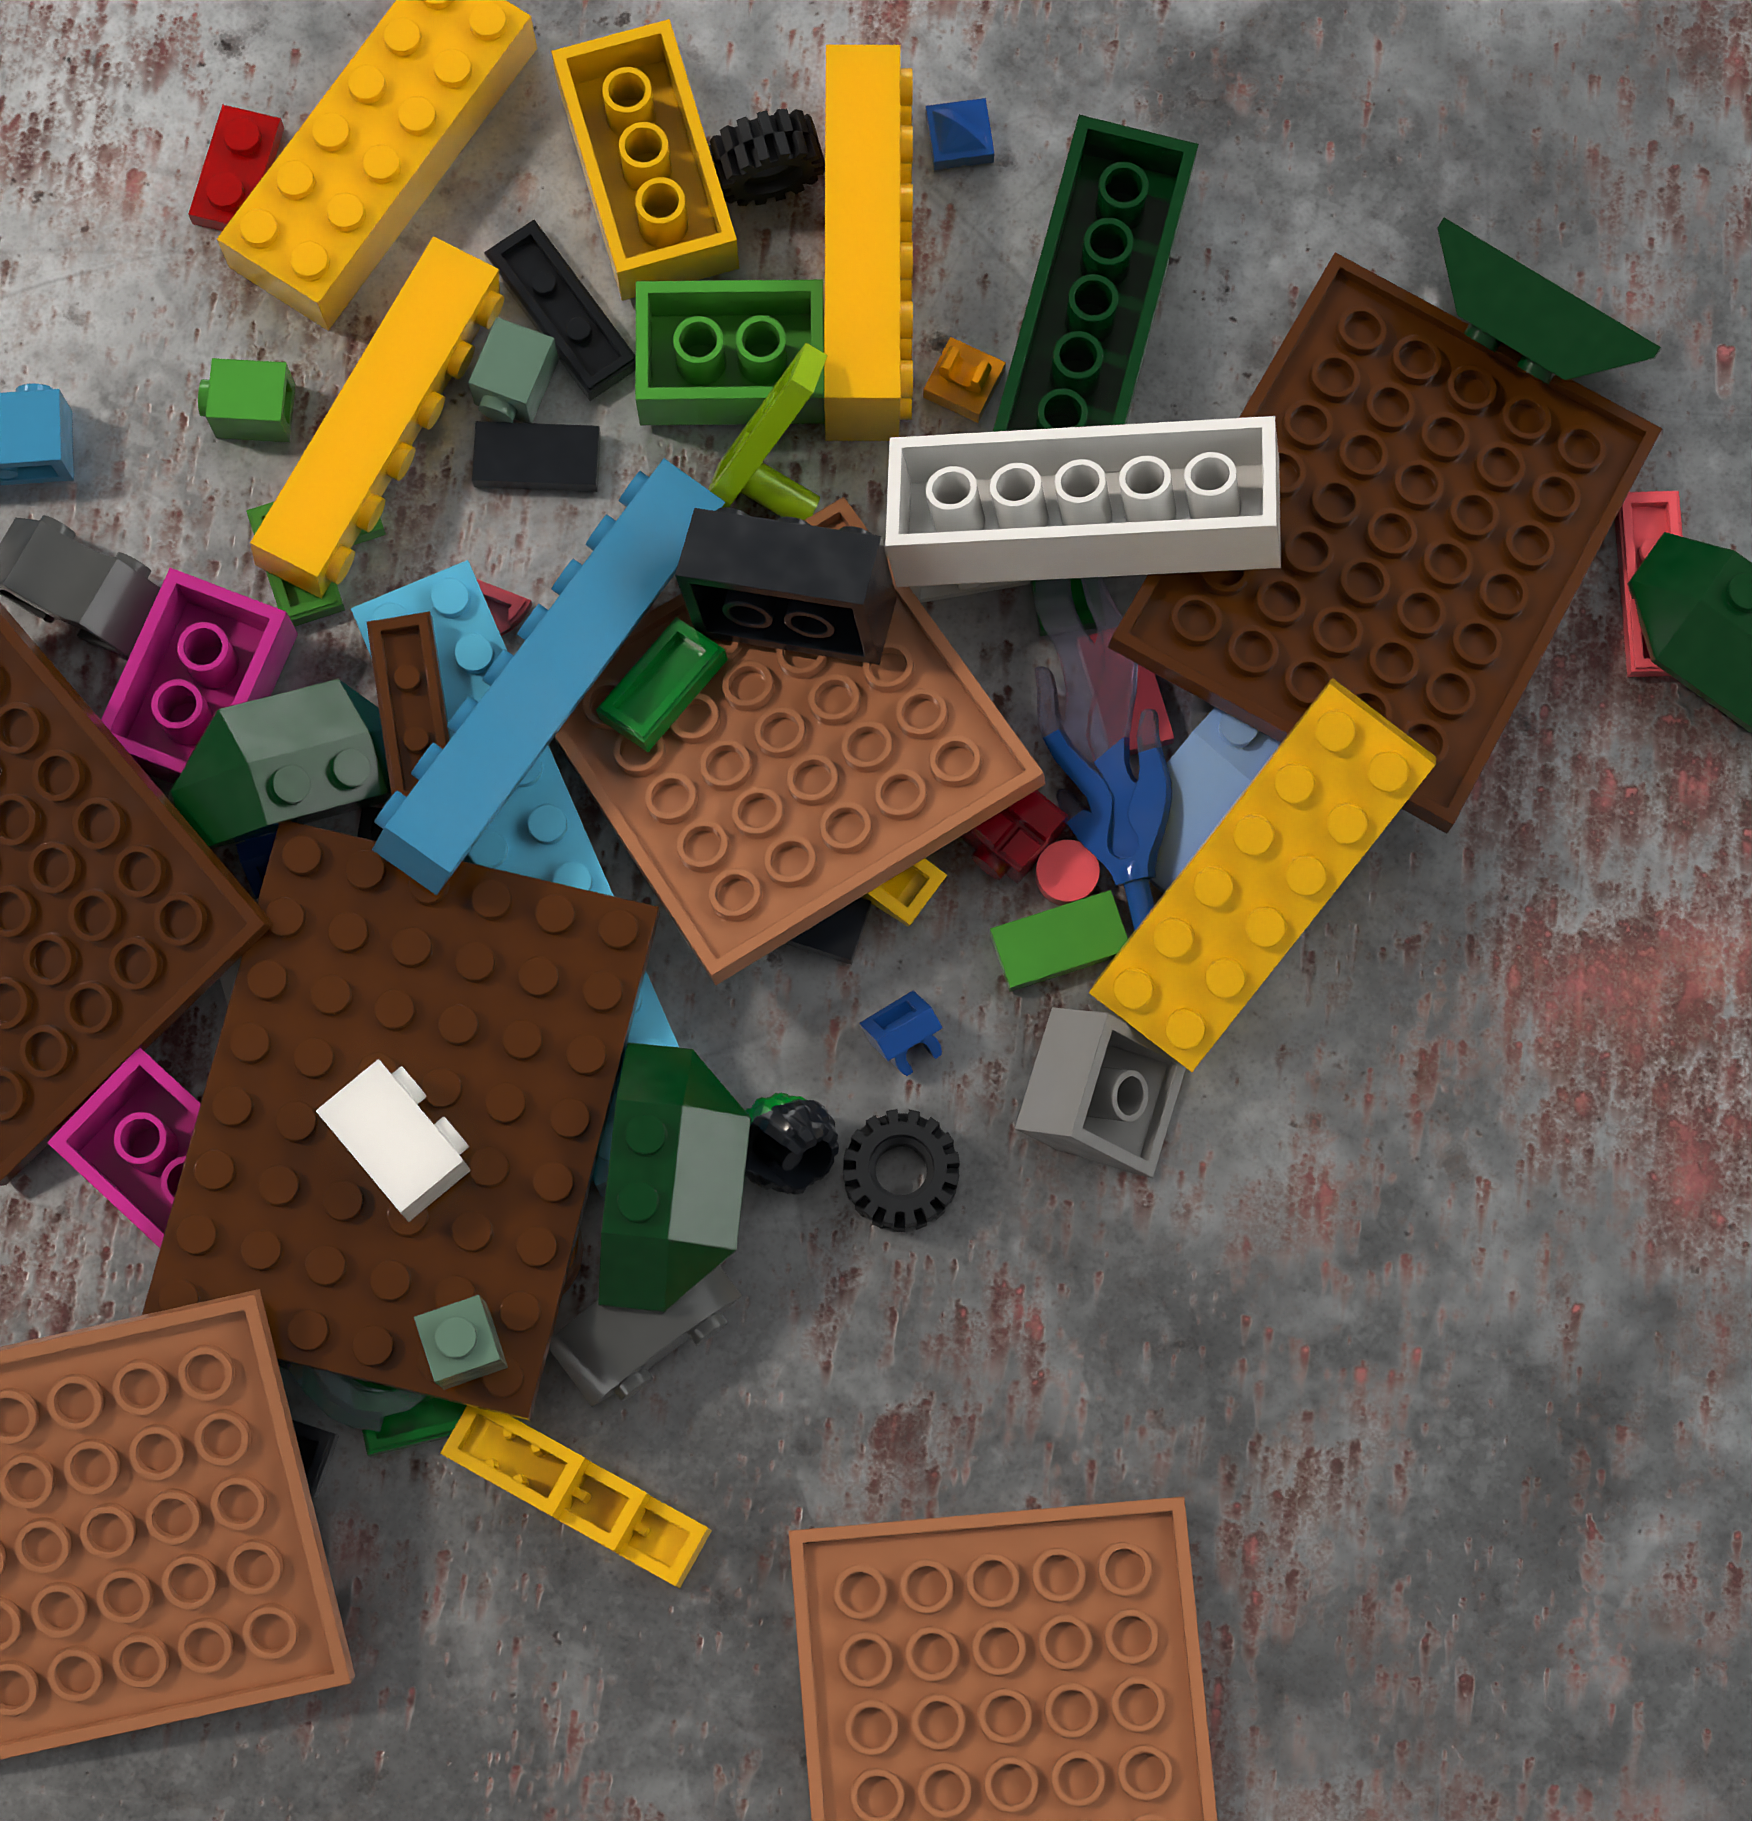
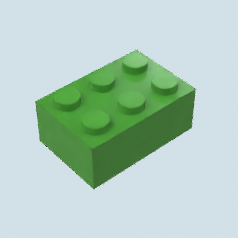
M823 279L636 281L635 400L640 426L747 424L805 343L824 353ZM824 366L814 393L791 424H825Z

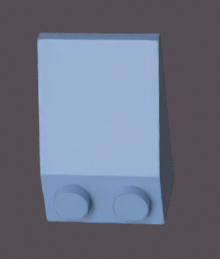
M1217 707L1195 728L1167 762L1172 782L1171 807L1165 834L1157 854L1156 878L1149 879L1163 894L1281 744L1279 741Z

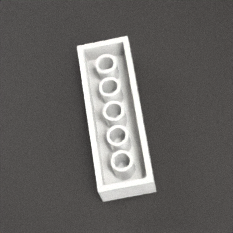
M1275 416L892 437L889 442L885 547L896 587L1281 568L1279 452Z

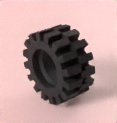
M787 108L777 109L774 115H768L766 110L758 112L757 118L753 120H748L745 116L736 120L738 126L726 125L720 129L721 135H713L709 140V150L725 202L729 204L737 201L738 206H747L754 200L757 206L766 204L767 199L775 197L776 201L786 199L785 193L791 191L798 194L804 191L803 184L813 185L819 180L817 175H823L825 172V159L812 117L809 114L804 115L801 110L795 109L789 114Z
M898 1109L886 1111L885 1116L877 1118L874 1115L866 1120V1125L861 1130L857 1129L852 1135L848 1149L846 1148L843 1158L845 1190L849 1200L851 1199L855 1205V1210L862 1217L866 1216L872 1220L873 1225L883 1229V1226L894 1228L893 1232H905V1228L915 1227L918 1230L926 1227L927 1222L935 1218L937 1220L945 1213V1208L948 1204L952 1203L960 1175L959 1154L955 1151L954 1140L949 1132L944 1133L940 1128V1123L932 1117L927 1120L920 1116L919 1111L910 1109L908 1114L898 1113ZM891 1148H911L918 1152L925 1161L927 1168L926 1179L920 1188L910 1194L897 1195L890 1193L880 1185L876 1177L875 1169L879 1158Z

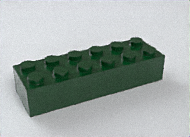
M1079 114L992 432L1127 424L1192 179L1199 144Z

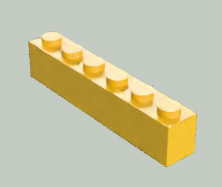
M434 236L432 237L252 538L250 545L256 566L321 599L331 582L340 584L353 563L355 551L351 548L361 530L370 532L377 524L385 506V499L382 498L384 491L392 478L400 481L407 473L416 448L412 446L422 427L430 430L435 425L445 404L446 398L442 395L444 389L452 377L460 379L465 374L475 352V346L472 345L474 338L481 327L490 329L496 317L500 314L504 303V296L500 294L498 268Z

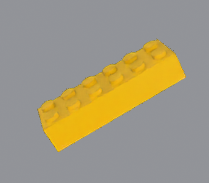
M396 0L218 236L217 241L229 268L329 331L537 50L531 15L507 0Z
M826 44L824 353L828 356L824 364L825 441H890L892 437H899L900 420H912L913 68H900V45Z
M1332 678L1101 973L1089 994L1190 1072H1193L1434 768L1436 757Z

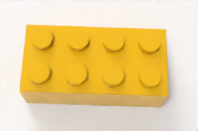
M670 19L552 50L551 54L558 88L621 300L624 301L636 297V281H697L740 269L737 238Z

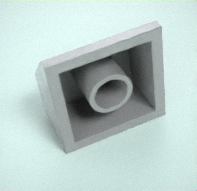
M1052 1007L1015 1129L1056 1150L1143 1177L1153 1178L1186 1068L1131 1025L1109 1013Z

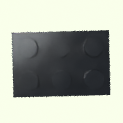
M729 507L719 508L716 511L694 508L675 573L694 629L708 638L880 664L897 600L882 536L873 535L865 529L854 526H845L839 530L811 526L806 521L795 517H781L778 520L752 517L741 510Z

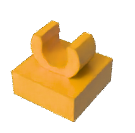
M950 337L923 389V398L979 423L1005 372L1006 362Z

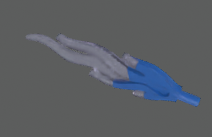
M1102 577L1081 578L1087 604L1097 626V638L1094 643L1086 633L1077 614L1072 598L1070 578L1036 580L1035 605L1042 625L1054 644L1060 659L1066 688L1065 720H1063L1060 714L1058 690L1053 673L1047 667L1038 666L1035 668L1037 716L1042 738L1054 760L1086 796L1091 811L1068 789H1059L1057 791L1058 806L1068 815L1067 824L1077 839L1105 865L1111 873L1115 885L1124 886L1135 931L1155 905L1149 879L1156 878L1157 854L1165 834L1172 800V782L1159 737L1158 714L1153 709H1144L1140 714L1136 736L1140 765L1137 781L1130 764V732L1137 693L1138 664L1107 648L1111 637L1123 618L1112 600Z

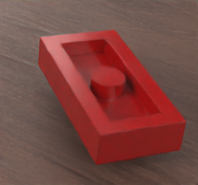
M222 104L188 213L192 224L219 231L224 230L274 163L284 132L281 118Z

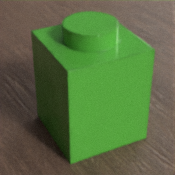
M212 358L210 379H201L198 410L200 416L206 417L216 438L290 443L296 384L287 363Z

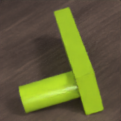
M804 344L719 462L708 490L725 502L723 507H730L737 496L742 493L781 517H795L805 520L811 517L820 501L819 495L763 463L764 459L814 393L828 355L810 344Z

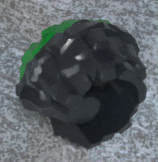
M781 1092L767 1098L760 1097L756 1099L751 1108L745 1110L751 1117L745 1175L751 1183H756L766 1190L772 1188L777 1192L797 1195L803 1194L808 1186L813 1185L815 1181L822 1180L829 1173L834 1163V1157L839 1152V1144L837 1142L838 1134L835 1130V1121L828 1114L825 1106L815 1100H806L802 1096H790Z

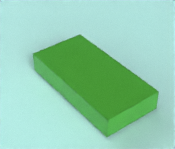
M1111 890L990 928V936L1009 992L1112 960L1128 940Z

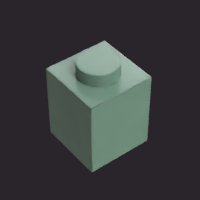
M496 317L468 382L474 404L479 406L478 410L483 415L497 422L513 423V420L516 419L524 423H533L559 362L554 338Z
M480 1295L414 1317L434 1382L443 1390L508 1368L488 1305Z

